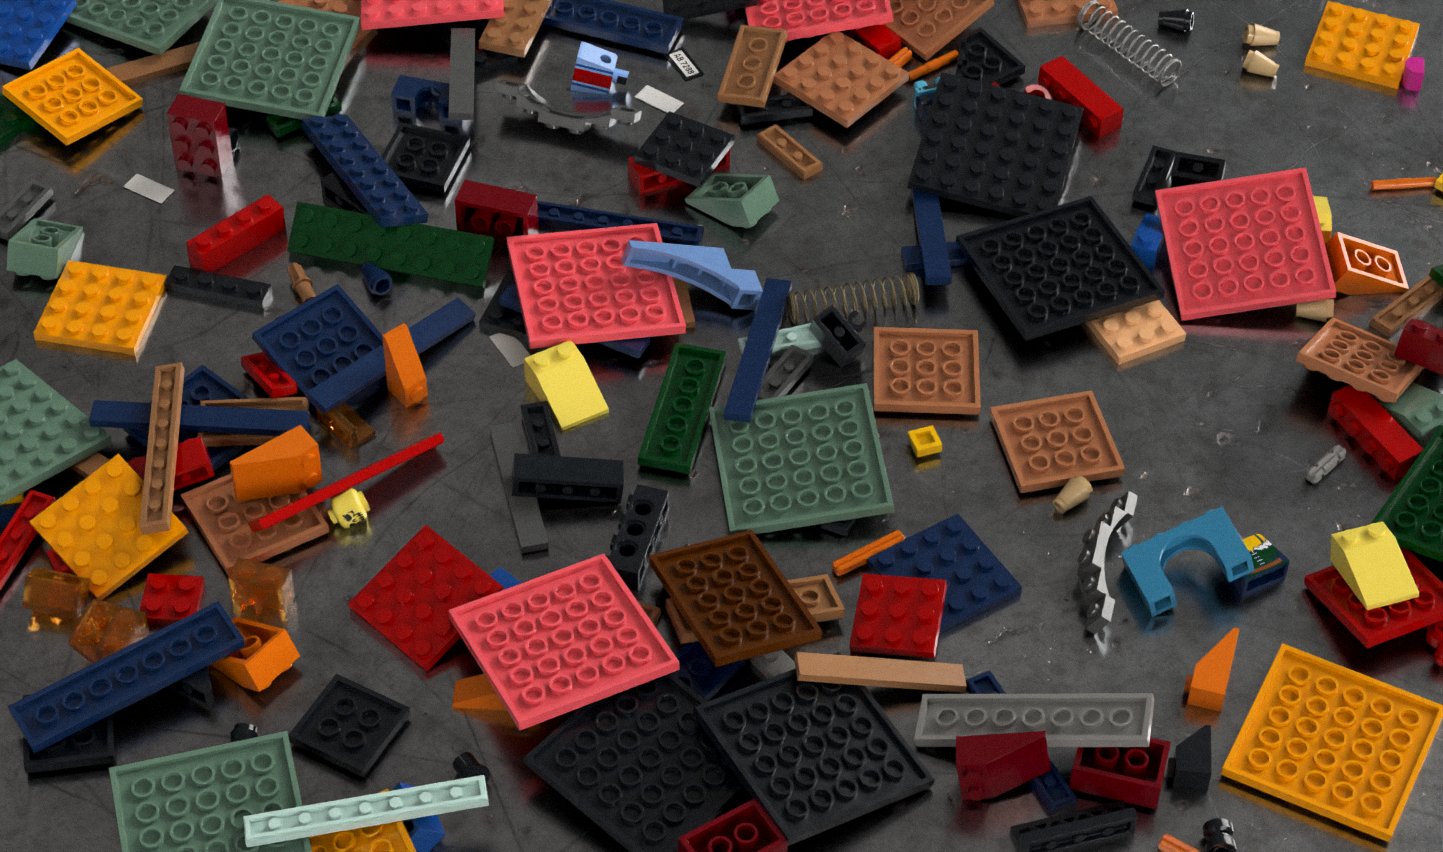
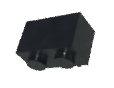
M1176 152L1171 172V182L1186 186L1223 180L1225 160Z
M832 304L812 319L809 330L837 364L844 368L862 354L866 343L857 333L865 329L867 322L864 321L860 325L853 322V319L858 315L857 310L851 312L846 320Z

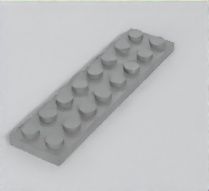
M1153 693L923 694L914 741L916 747H956V736L1045 731L1048 747H1149L1155 700Z

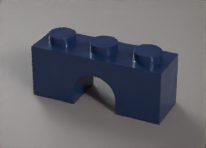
M404 75L399 76L391 93L393 112L416 116L420 108L434 105L438 107L439 120L463 124L464 120H449V83Z

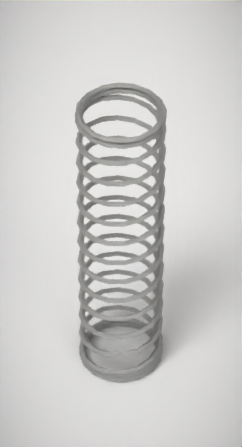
M1093 0L1086 3L1079 11L1077 16V25L1087 30L1089 34L1094 35L1103 44H1107L1108 48L1114 49L1115 53L1121 54V57L1127 59L1129 63H1134L1136 68H1140L1143 73H1147L1150 78H1154L1161 86L1170 85L1178 77L1182 67L1180 60L1172 59L1171 54L1166 55L1164 49L1159 50L1157 44L1152 45V40H1146L1145 35H1139L1138 30L1132 31V26H1126L1125 21H1119L1118 16L1112 17V12H1106L1105 7H1100L1097 1ZM1096 4V10L1090 16L1089 21L1082 24L1086 11L1090 6ZM1103 8L1104 13L1099 17L1096 24L1089 28V25L1098 17L1100 9ZM1110 13V19L1104 24L1102 30L1096 33L1097 25L1103 20L1105 14ZM1117 18V23L1111 28L1109 34L1102 38L1103 31L1110 24L1111 20ZM1124 23L1116 38L1109 42V37L1115 31L1118 24ZM1129 27L1130 33H1128L1119 46L1115 47L1117 39L1122 35L1125 28ZM1136 32V38L1132 41L1129 48L1122 52L1123 45L1131 34ZM1143 37V43H1141L1133 55L1129 56V51L1135 45L1138 38ZM1149 41L1150 47L1145 51L1142 58L1135 61L1137 53ZM1156 46V53L1146 65L1142 66L1143 59L1151 48ZM1160 51H1163V57L1156 67L1149 71L1150 63ZM1134 56V61L1132 62L1129 58ZM1170 56V61H1168L1163 66L1160 73L1156 75L1157 68L1163 62L1164 58ZM1177 62L1173 73L1165 80H1162L1164 72L1171 64ZM1154 71V76H1151L1149 73Z

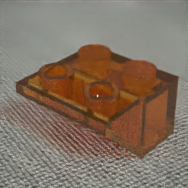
M92 599L68 641L69 646L93 664L149 636L146 612Z

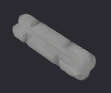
M1340 445L1332 447L1329 450L1330 452L1323 455L1306 471V480L1312 484L1318 483L1322 477L1337 466V463H1340L1345 458V448H1342Z

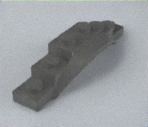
M503 79L496 82L495 92L501 93L503 98L512 100L517 98L516 107L524 108L523 112L529 114H538L539 112L538 122L545 123V127L559 129L560 126L568 128V132L573 134H582V132L591 129V124H593L592 127L595 129L607 130V127L609 128L616 124V120H618V124L631 126L632 123L641 119L642 110L622 105L604 112L582 113L567 110L550 103L524 83Z
M1130 491L1121 498H1116L1110 506V511L1102 513L1096 522V526L1093 529L1089 528L1082 538L1084 545L1077 560L1079 564L1077 576L1082 593L1081 603L1089 607L1086 612L1088 617L1086 630L1093 634H1096L1111 622L1115 600L1109 597L1104 571L1105 551L1110 534L1117 531L1134 516L1138 496Z

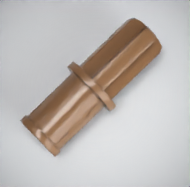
M297 262L288 266L287 272L293 282L292 288L294 292L298 293L302 304L316 297L312 288V280L306 276L302 266L298 265Z

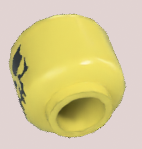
M349 488L331 497V508L327 509L333 524L339 522L341 527L346 529L367 519V512L370 511L363 492H357L353 488Z

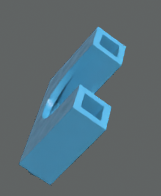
M1223 507L1209 510L1200 517L1189 522H1183L1164 533H1158L1151 539L1140 544L1131 545L1121 552L1124 567L1152 617L1178 606L1174 590L1164 574V569L1168 561L1182 551L1201 550L1209 553L1219 564L1228 582L1254 571L1251 554Z

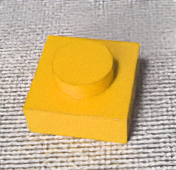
M933 425L908 431L907 439L917 458L942 452L943 444Z

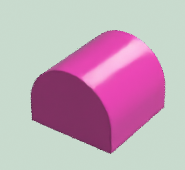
M1411 57L1406 60L1401 78V84L1404 88L1412 91H1419L1421 89L1425 74L1423 57Z

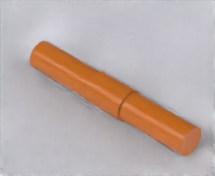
M953 50L910 71L907 82H911L958 59L959 53Z
M1436 177L1371 181V190L1435 187Z

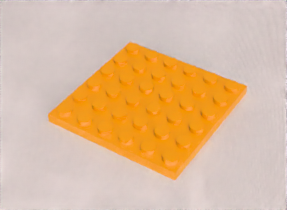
M1282 643L1222 767L1221 775L1390 842L1443 719V705Z

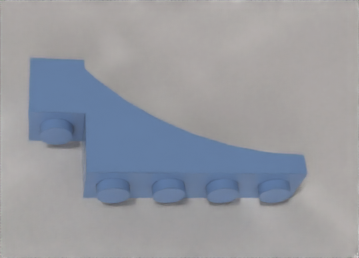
M629 240L621 258L622 264L625 267L655 271L691 283L730 305L731 309L755 310L763 293L756 272L754 270L732 269L724 248Z

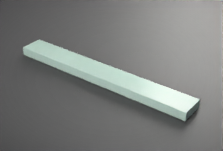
M479 775L243 816L245 843L247 847L489 806L485 776Z

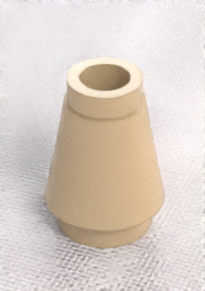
M1255 23L1247 24L1244 28L1243 43L1249 46L1278 45L1279 31Z
M1249 50L1242 67L1247 69L1246 72L1274 78L1280 65L1257 50L1255 52Z
M1334 299L1298 303L1296 317L1327 322L1334 315Z
M1078 475L1076 478H1070L1052 502L1054 508L1061 514H1064L1066 511L1089 499L1090 493L1093 491L1092 486L1083 476Z

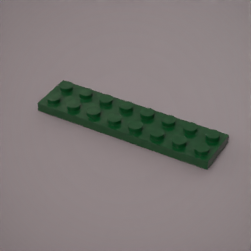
M297 201L287 251L360 266L366 262H372L382 270L485 289L495 238L419 223L380 227L370 214Z

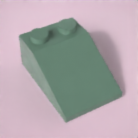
M713 173L701 187L696 188L688 195L685 201L687 204L730 226L751 228L757 224V221L762 216L772 210L771 208L779 202V198L770 175Z
M34 218L8 241L7 270L15 271L17 275L21 276L32 274L38 275L44 280L57 279L62 274L67 261L70 260L83 232V227Z
M1412 382L1395 403L1379 400L1376 395L1372 396L1423 449L1440 425L1443 426V395Z

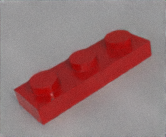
M264 352L241 357V367L272 399L284 398L297 393V383L285 371L274 365Z

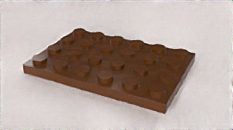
M753 530L649 555L651 568L715 667L822 639V629Z

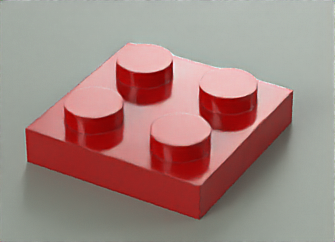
M148 573L137 617L139 624L169 626L199 611L205 587L204 576Z

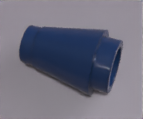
M372 262L364 263L361 267V273L369 291L377 295L388 293L392 287L391 276Z

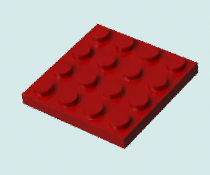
M425 525L347 605L354 613L427 673L461 637L449 619L448 610L505 589L434 530Z
M1400 547L1418 588L1419 597L1366 610L1334 565L1306 575L1304 585L1366 648H1370L1443 620V582L1408 549Z

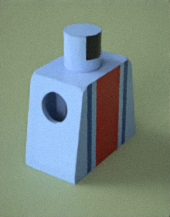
M581 41L570 90L607 95L610 92L612 82L626 85L629 71L615 68L618 58L615 53Z

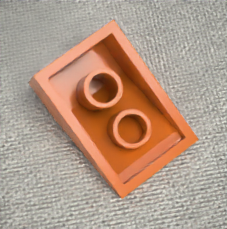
M1336 232L1325 244L1336 292L1347 295L1403 293L1409 290L1397 251Z
M301 425L229 462L235 499L237 501L297 494L323 481L319 446Z
M235 617L232 619V622L244 638L246 647L210 665L240 686L260 692L268 688L278 675L287 671L300 655L286 629Z

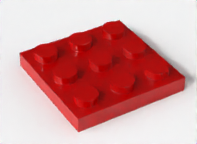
M863 573L849 644L850 651L935 659L947 590L946 580Z

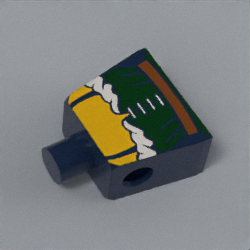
M1239 534L1251 554L1254 566L1253 572L1232 581L1241 597L1286 579L1290 560L1261 534H1254L1245 539Z

